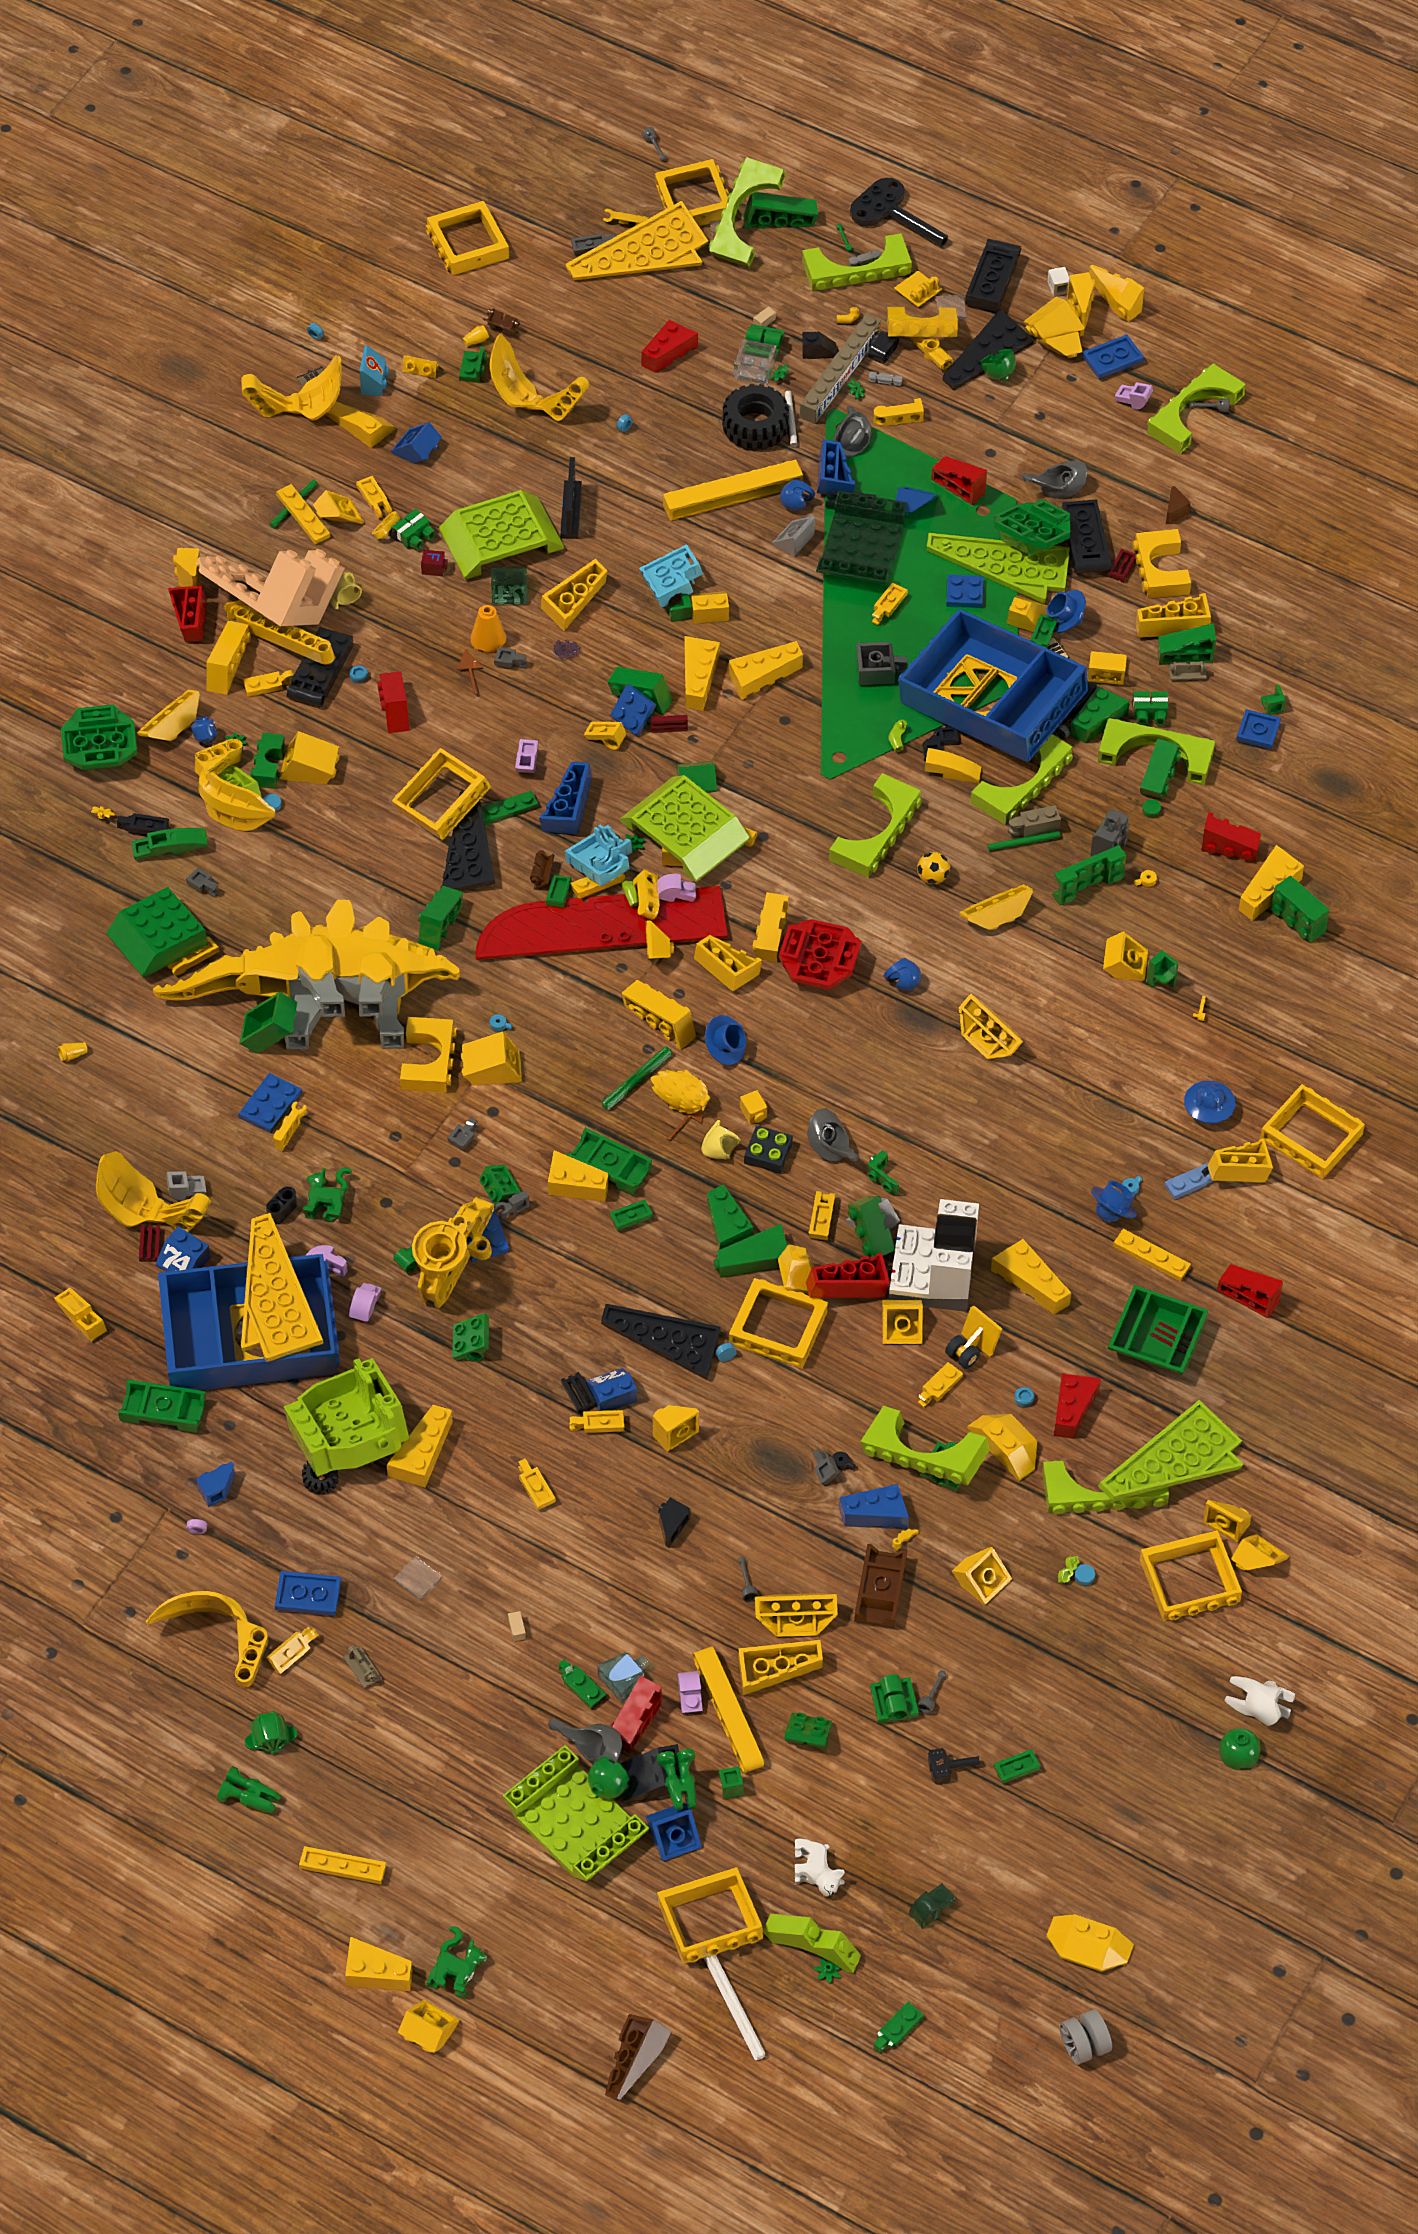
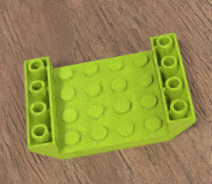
M522 490L455 510L439 527L465 580L481 575V565L541 546H544L547 554L564 549V545L538 496Z
M685 775L673 776L620 818V822L633 831L638 827L683 863V872L695 882H698L750 840L738 818Z
M564 1745L503 1795V1799L516 1820L573 1877L588 1881L649 1830V1827L636 1814L630 1817L613 1799H604L593 1794L588 1784V1774L579 1766V1758Z

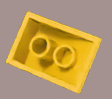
M1089 272L1069 275L1067 292L1068 304L1085 328L1091 304L1094 301L1093 289H1095V281L1091 279ZM1085 328L1078 331L1080 336H1084Z

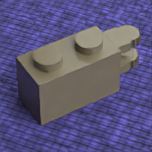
M1056 805L1020 812L1019 817L1009 820L1008 826L1010 827H1008V833L1010 836L1023 835V837H1029L1056 831L1060 832L1061 818Z

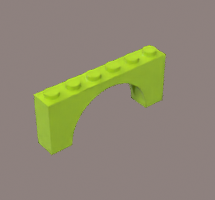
M746 157L745 161L740 165L739 177H736L734 180L733 192L728 196V205L722 211V220L716 226V235L714 240L710 241L709 251L714 257L750 268L756 252L753 247L741 241L736 234L735 216L741 203L754 192L763 189L781 190L786 173L782 168Z
M902 234L885 236V250L882 255L872 263L857 267L842 266L830 261L822 254L819 247L802 250V263L811 290L817 291L910 275L912 262Z
M1212 364L1210 367L1205 368L1200 376L1195 377L1190 385L1184 387L1180 394L1173 397L1169 404L1162 407L1154 417L1152 416L1148 420L1147 434L1178 454H1181L1191 445L1192 432L1183 425L1179 417L1187 403L1203 399L1220 400L1227 398L1230 404L1235 405L1244 396L1246 384L1217 365Z
M1108 718L1098 752V763L1115 766L1118 759L1128 750L1143 745H1155L1157 739H1162L1179 745L1180 758L1187 769V782L1205 785L1214 753V740Z
M1051 734L1035 753L1040 768L1031 780L1015 787H998L982 781L971 792L970 803L1006 825L1010 819L1017 816L1021 809L1027 807L1032 798L1038 796L1043 787L1048 786L1051 779L1057 776L1065 765L1072 761L1073 747Z
M883 773L873 785V797L881 801L889 810L892 819L888 827L879 835L866 840H848L838 837L829 849V861L866 878L877 870L879 861L883 860L887 854V849L894 845L896 836L903 832L905 823L911 820L913 811L916 808L918 809L922 803L921 790Z
M886 1406L881 1408L860 1441L864 1453L870 1457H877L886 1462L897 1463L905 1468H913L921 1473H929L938 1478H945L956 1484L961 1483L967 1486L990 1451L987 1437L968 1432L955 1446L940 1452L921 1453L911 1450L900 1441V1433L904 1425L901 1411Z
M1063 1461L1043 1462L1042 1475L1048 1514L1082 1513L1093 1510L1100 1512L1107 1509H1140L1149 1506L1162 1507L1168 1505V1487L1111 1500L1104 1492L1092 1491L1076 1483L1066 1471Z

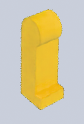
M921 398L914 399V403L890 407L877 406L874 409V423L878 426L923 422L924 409Z
M644 869L633 879L634 886L638 888V914L653 920L659 911L658 875Z

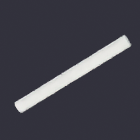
M786 391L785 399L789 406L788 427L791 447H797L792 392Z

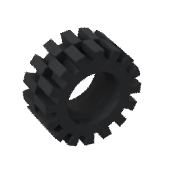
M307 1460V1464H304L302 1469L305 1488H308V1491L311 1493L314 1490L316 1495H318L319 1491H321V1495H324L326 1490L330 1493L331 1488L335 1489L336 1484L339 1482L338 1470L330 1471L327 1478L317 1480L313 1478L315 1472Z

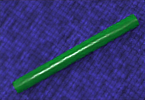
M312 479L299 493L303 499L318 484L316 480ZM286 507L269 523L271 528L275 529L290 513Z
M1056 831L987 844L988 851L1059 839L1060 832Z

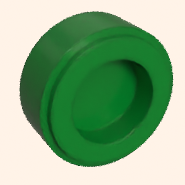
M1153 799L1147 800L1143 803L1142 812L1146 817L1155 818L1161 812V804Z

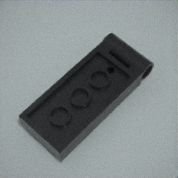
M990 238L987 239L966 293L965 305L994 312L999 311L1018 263L1021 246Z
M1097 499L1062 502V509L1070 513V538L1067 541L1070 547L1074 573L1111 570V560Z
M319 627L315 635L330 642L335 659L332 663L324 665L304 656L291 680L292 684L289 685L286 696L290 699L322 707L354 644L353 636Z

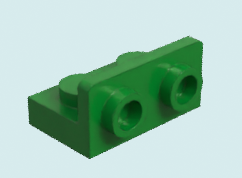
M484 346L480 347V352L464 351L459 381L480 383L481 376L485 374V366L483 364L487 363V353L484 351Z
M505 1164L486 1166L479 1178L481 1185L494 1206L503 1200L510 1199L514 1194L521 1193Z

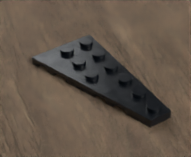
M1000 308L944 373L942 380L952 390H955L984 373L981 360L992 353L995 356L999 354L998 351L1004 349H1012L1013 353L1016 354L1033 344V338Z
M480 800L453 829L442 886L464 891L495 884Z
M611 1304L605 1305L601 1318L602 1325L704 1379H708L721 1332L720 1326Z

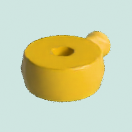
M1151 870L1143 871L1140 879L1134 880L1136 886L1142 884L1145 887H1152L1157 882V875Z

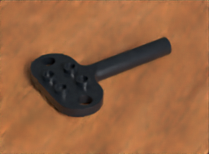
M882 178L875 181L851 204L850 216L852 220L860 225H875L883 218L890 217L940 247H943L948 240L947 234L898 206L904 199L905 188L899 180L894 178Z

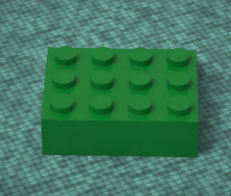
M169 887L119 911L106 932L107 936L142 978L208 945L205 929Z
M1134 1285L1110 1340L1108 1349L1183 1374L1188 1369L1207 1323L1208 1310ZM1162 1322L1178 1330V1333L1175 1334L1158 1323ZM1157 1327L1175 1336V1341L1155 1331L1154 1329ZM1153 1332L1154 1334L1172 1342L1173 1346L1170 1347L1169 1345L1161 1342L1160 1340L1150 1336V1334ZM1185 1334L1193 1338L1192 1341L1184 1339L1183 1335ZM1181 1340L1190 1344L1189 1348L1181 1345ZM1178 1347L1185 1349L1186 1352L1184 1354L1178 1351Z

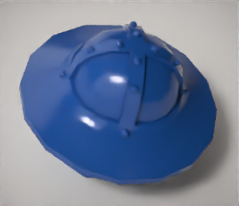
M1081 591L1058 592L1046 608L1047 615L1053 619H1058L1054 632L1063 633L1083 623L1086 600Z
M719 1015L712 1018L707 1024L705 1043L709 1053L716 1061L723 1065H732L739 1062L744 1055L746 1035L743 1027L736 1020L729 1016Z
M1201 1081L1195 1083L1187 1090L1184 1097V1106L1188 1114L1195 1120L1206 1124H1216L1225 1121L1232 1115L1235 1109V1097L1232 1091L1222 1083Z
M1110 1180L1105 1189L1100 1187L1092 1188L1091 1193L1097 1200L1096 1214L1104 1222H1115L1123 1217H1136L1137 1213L1131 1206L1135 1197L1123 1184ZM1114 1187H1117V1188L1121 1189L1122 1193H1121L1120 1191H1118L1117 1189H1115Z

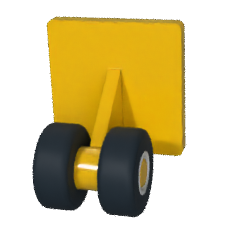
M972 1306L961 1332L964 1337L957 1335L951 1339L946 1346L945 1353L951 1358L959 1356L958 1364L964 1369H968L979 1358L980 1351L976 1347L989 1357L993 1355L1002 1328L978 1308Z

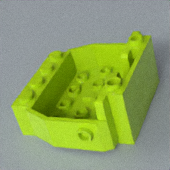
M359 1358L353 1360L354 1369L312 1385L297 1398L296 1402L284 1406L289 1430L317 1477L333 1470L358 1468L397 1452L402 1447V1442L410 1440L402 1405L373 1358L363 1362Z

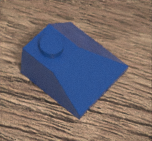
M906 486L899 487L894 509H898V513L908 515L909 512H914L936 499L938 494Z

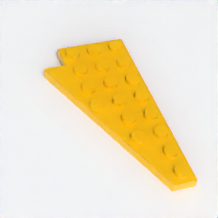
M680 201L566 263L565 267L573 280L700 266L702 265V260L696 253V250L707 245L708 239L684 203Z
M270 1213L251 1220L241 1339L242 1352L260 1346L266 1362L323 1344L322 1336Z

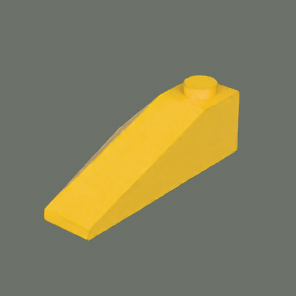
M1095 265L1090 266L1089 274L1091 279L1095 281L1096 289L1115 314L1130 322L1142 312L1144 287L1130 278L1123 279L1117 273L1112 275L1106 269Z
M337 401L325 414L370 448L396 430L394 425L382 417Z

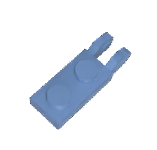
M1205 1163L1200 1168L1197 1167L1165 1181L1164 1186L1172 1198L1176 1200L1212 1183L1210 1173L1206 1177L1203 1175L1209 1172V1163Z

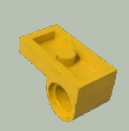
M591 722L584 736L587 740H602L606 747L617 750L627 733L621 722Z

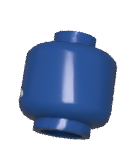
M208 716L195 719L191 726L195 740L203 742V744L213 742V738L218 734L214 720L208 718Z

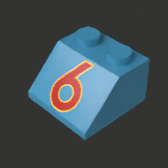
M364 345L360 366L361 395L382 396L383 389L386 390L387 379L385 377L389 376V366H386V359L371 347Z

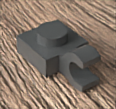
M498 647L494 664L512 668L513 664H515L519 668H526L528 663L526 661L527 655L516 654L515 649Z
M197 868L186 878V883L199 892L205 889L212 897L219 893L216 890L218 885L212 882V876L200 868Z
M471 1117L464 1127L458 1124L447 1137L448 1142L464 1150L475 1137L474 1132L478 1128L476 1125L478 1121Z
M526 1191L514 1194L509 1199V1203H497L495 1210L496 1212L500 1209L504 1210L500 1213L502 1219L511 1213L515 1215L530 1207L529 1195Z
M817 1449L813 1453L818 1463L814 1468L821 1484L828 1485L840 1475L834 1459L829 1457L826 1450L821 1452L820 1449Z

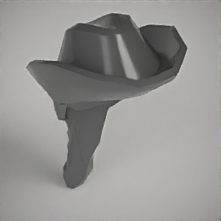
M848 406L847 411L849 415L838 426L833 441L841 442L846 457H853L863 452L869 444L872 430L867 417L860 411H855L854 407Z
M1075 460L1049 467L1040 475L1022 473L1021 476L1026 482L1040 485L1041 490L1047 496L1052 498H1068L1077 494L1085 485L1088 471L1085 463Z
M827 1108L815 1111L809 1120L807 1132L813 1150L821 1158L828 1161H841L844 1158H849L851 1161L859 1160L860 1156L849 1147L847 1132L836 1114Z
M557 1719L549 1720L548 1725L550 1729L560 1732L563 1736L573 1741L578 1751L592 1765L601 1757L611 1758L609 1761L613 1764L618 1761L622 1741L621 1735L613 1727L600 1723L589 1725L587 1728H573L559 1722Z

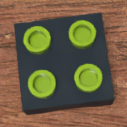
M756 1125L744 1155V1164L761 1166L774 1173L781 1174L786 1157L793 1144V1135Z

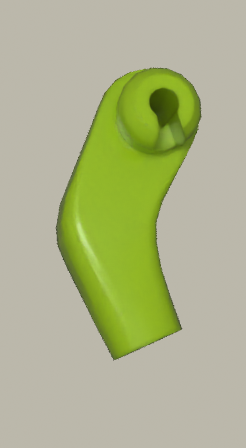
M899 720L895 723L888 737L895 752H900L904 748L901 740V735L907 726L904 720Z
M624 881L622 883V890L630 907L639 905L636 886H634L633 881Z

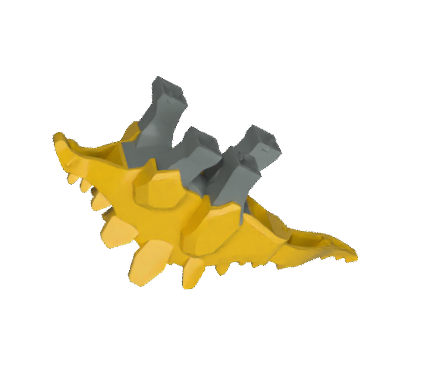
M337 900L326 917L327 927L324 925L310 927L302 912L298 911L291 916L292 934L283 937L280 933H271V946L266 948L258 946L256 951L245 949L241 957L224 955L220 960L210 963L185 981L180 979L175 985L166 984L163 988L157 985L153 988V993L157 998L178 1001L195 999L216 992L240 989L246 994L272 997L276 993L281 992L297 1001V1014L293 1023L294 1029L290 1035L285 1037L286 1049H309V1037L321 1017L333 1016L345 1017L344 1000L359 1004V1016H374L380 1035L381 1049L404 1048V1028L397 1020L401 997L423 981L431 978L458 980L460 970L444 956H436L434 949L429 950L428 956H424L421 947L417 948L416 953L409 951L406 938H402L395 946L389 943L390 925L387 920L381 917H377L366 925L363 932L354 929L355 918L351 901Z

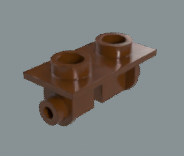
M494 308L487 311L488 318H483L484 321L488 322V326L493 328L501 327L503 328L502 331L512 335V332L519 333L515 328L519 327L520 321L507 314L503 320L504 313Z
M542 850L536 853L535 866H533L530 875L531 883L534 884V890L548 884L551 868L553 867L554 854L547 856Z

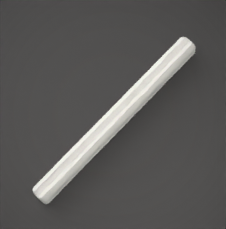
M717 1956L704 1957L754 2059L760 2060L764 2058L765 2052Z

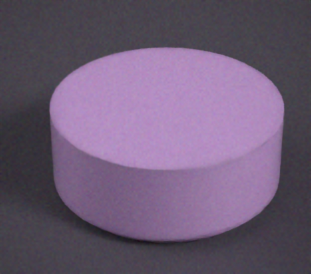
M199 1519L187 1521L186 1530L192 1534H203L207 1531V1522Z

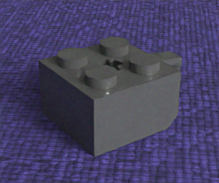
M889 642L856 643L859 685L894 684L895 672L908 668L907 657L894 656L893 646Z
M1115 810L1107 812L1106 817L1092 837L1091 857L1117 845L1120 847L1126 845L1129 837L1127 832L1130 828L1128 815Z

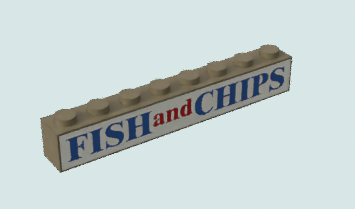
M865 314L801 402V419L816 424L867 354L872 343L881 333L880 319Z

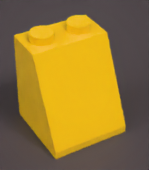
M1059 297L1053 298L1023 321L1026 325L1025 330L1030 336L1033 335L1041 339L1072 333L1085 328L1068 302Z
M298 731L285 750L279 779L327 784L330 779L335 777L337 771L335 765L340 757V754H337L339 746Z
M504 1032L462 1045L463 1053H461V1059L464 1067L462 1074L472 1085L522 1082L520 1050Z

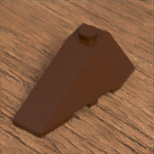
M632 2014L628 2015L619 2036L621 2046L620 2050L615 2052L614 2059L617 2062L615 2068L610 2072L605 2096L620 2100L662 2052L669 2040L670 2029L654 2019Z

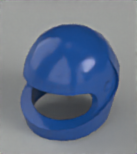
M792 480L782 488L780 500L786 509L799 511L806 506L805 501L814 499L815 492L806 483L800 480Z
M906 958L894 963L883 975L886 981L899 979L895 987L901 991H911L921 981L920 968Z

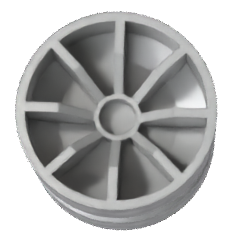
M1096 2009L1080 2014V2022L1073 2017L1059 2024L1064 2046L1076 2065L1091 2060L1092 2052L1099 2057L1112 2051V2041L1108 2028Z

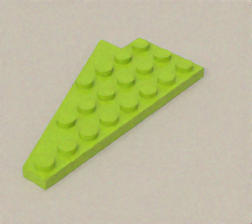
M936 533L928 534V552L1045 604L1047 591L1065 592L1070 547L1052 546L1030 556L1002 540Z
M1198 1400L1103 1479L1098 1487L1111 1500L1239 1470L1243 1463L1232 1451L1241 1444L1242 1440Z

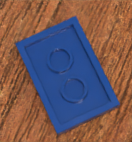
M1127 334L1082 352L1083 359L1098 379L1144 362L1143 354Z
M269 1073L238 1113L239 1118L266 1132L272 1133L292 1107V1104L301 1095L302 1088Z
M494 1208L492 1216L482 1233V1236L490 1242L492 1250L490 1257L509 1252L508 1243ZM468 1236L466 1238L467 1245L470 1244L473 1240L471 1237ZM481 1246L478 1250H484L486 1246ZM470 1256L472 1262L479 1260L477 1258Z
M280 1571L274 1606L275 1610L336 1616L342 1581L341 1576Z

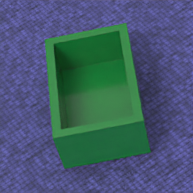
M1290 875L1274 887L1271 910L1275 915L1282 918L1289 927H1292L1301 938L1311 943L1326 932L1330 909Z
M278 992L246 1012L239 1044L258 1054L287 1035H290L294 1029L293 1023L297 1014V1001Z

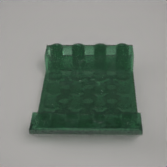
M838 491L833 520L823 556L819 558L816 572L888 584L904 529L908 502Z

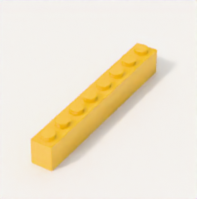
M797 460L786 461L781 464L663 494V507L671 521L779 493L792 480L803 482V473Z

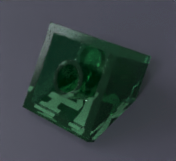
M527 566L491 567L492 604H528Z

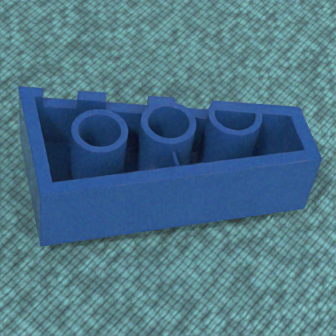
M570 763L561 779L560 786L554 791L555 795L546 805L544 814L542 813L539 817L542 832L579 833L593 777L590 763Z

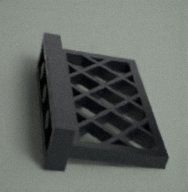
M570 457L568 480H564L560 539H578L582 481H576L575 457Z

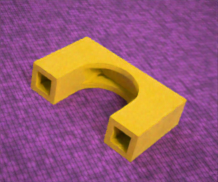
M887 307L888 336L957 337L956 308L939 307V315L929 318H918L907 315L905 307Z
M1178 529L1136 533L1135 541L1132 542L1133 551L1137 552L1136 564L1140 565L1139 576L1143 578L1142 589L1143 592H1146L1147 598L1190 595L1191 580L1188 570L1162 571L1151 564V560L1156 557L1180 554L1181 539Z
M408 1017L406 1028L407 1043L434 1046L441 1052V1055L430 1064L402 1063L400 1075L401 1090L447 1092V1085L451 1086L449 1070H453L451 1054H455V1043L452 1042L457 1037V1027H454L453 1020Z

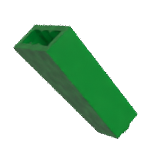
M782 1224L718 1250L716 1259H713L715 1271H719L720 1278L779 1269L778 1258L787 1247Z

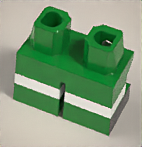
M414 509L404 519L402 518L391 527L392 539L396 542L399 540L403 542L406 549L413 547L418 550L423 545V537L431 540L435 536V531L430 527V520L417 509Z
M1133 691L1132 708L1134 709V720H1137L1139 725L1148 724V720H1155L1156 725H1164L1168 712V691H1151V699L1150 691Z

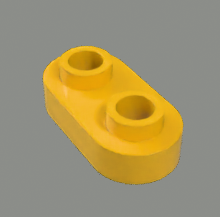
M396 511L390 513L374 529L372 534L377 540H383L390 534L391 527L401 518Z

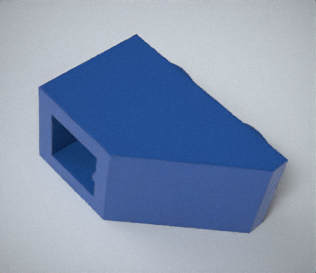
M233 1462L222 1464L217 1469L209 1473L205 1472L196 1478L197 1489L208 1507L227 1498L235 1477Z

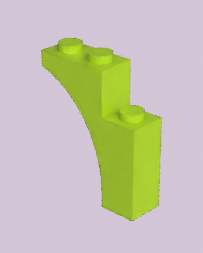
M770 1914L763 1929V1933L772 1943L807 1950L829 1960L847 1973L854 1972L861 1957V1954L842 1931L820 1929L811 1917Z

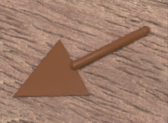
M465 649L457 670H469L473 691L477 695L478 692L472 669H483L484 667Z
M699 1110L692 1114L682 1112L687 1115L686 1118L669 1135L667 1140L670 1141L690 1118L701 1124L704 1110Z

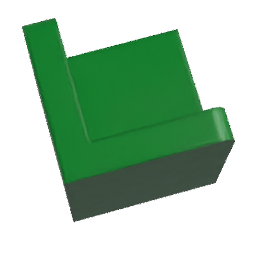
M681 594V604L668 606L671 622L692 618V604L688 594Z
M1275 685L1274 694L1261 696L1262 705L1268 715L1284 712L1286 699L1280 685Z
M739 1766L719 1770L723 1799L743 1796L744 1784Z

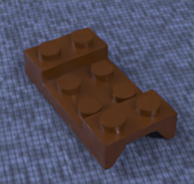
M867 1544L854 1622L895 1628L908 1550L903 1549L897 1553L879 1551L872 1544Z

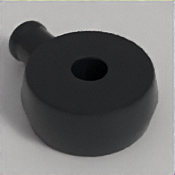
M839 1451L832 1456L838 1470H845L847 1467L851 1470L855 1469L856 1464L850 1462L847 1453Z

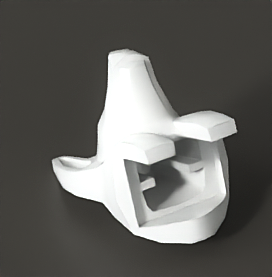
M1231 1677L1230 1683L1247 1692L1246 1700L1226 1696L1225 1702L1236 1711L1244 1715L1253 1716L1266 1726L1273 1725L1281 1716L1289 1718L1291 1710L1277 1704L1278 1699L1293 1702L1295 1693L1282 1687H1277L1274 1681H1267L1261 1684L1246 1677Z

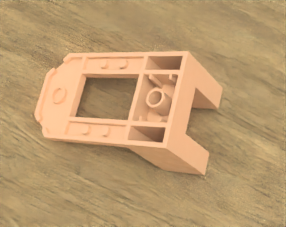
M320 549L308 550L305 559L299 558L298 554L292 550L279 551L266 581L262 579L263 577L260 574L251 572L248 566L226 560L219 555L216 557H199L196 565L199 567V573L279 626L318 625L345 569L339 564L338 560L327 557L326 553ZM236 581H244L245 583L259 591L260 595L256 592L249 591L246 585L242 583H237Z

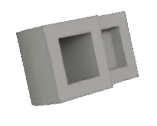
M186 1171L167 1172L168 1191L172 1198L184 1201L186 1196H194L197 1193L206 1195L204 1176H187Z

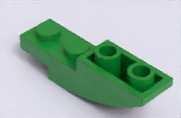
M205 828L160 830L147 833V838L131 841L133 856L136 861L167 852H172L175 855L209 846Z

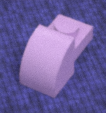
M1136 382L1134 387L1121 385L1115 394V401L1131 404L1134 410L1141 409L1153 392L1152 385Z
M520 739L515 766L516 772L535 773L538 750L537 740Z
M668 874L657 881L658 895L661 900L673 902L675 898L693 902L696 898L695 883L681 880V874Z
M317 1246L306 1254H323L324 1261H328L329 1270L342 1277L348 1272L347 1261L341 1256H335L334 1247Z
M363 1283L360 1288L357 1287L352 1299L349 1317L368 1322L374 1312V1307L381 1295L382 1288Z
M699 1672L677 1673L682 1714L702 1712Z

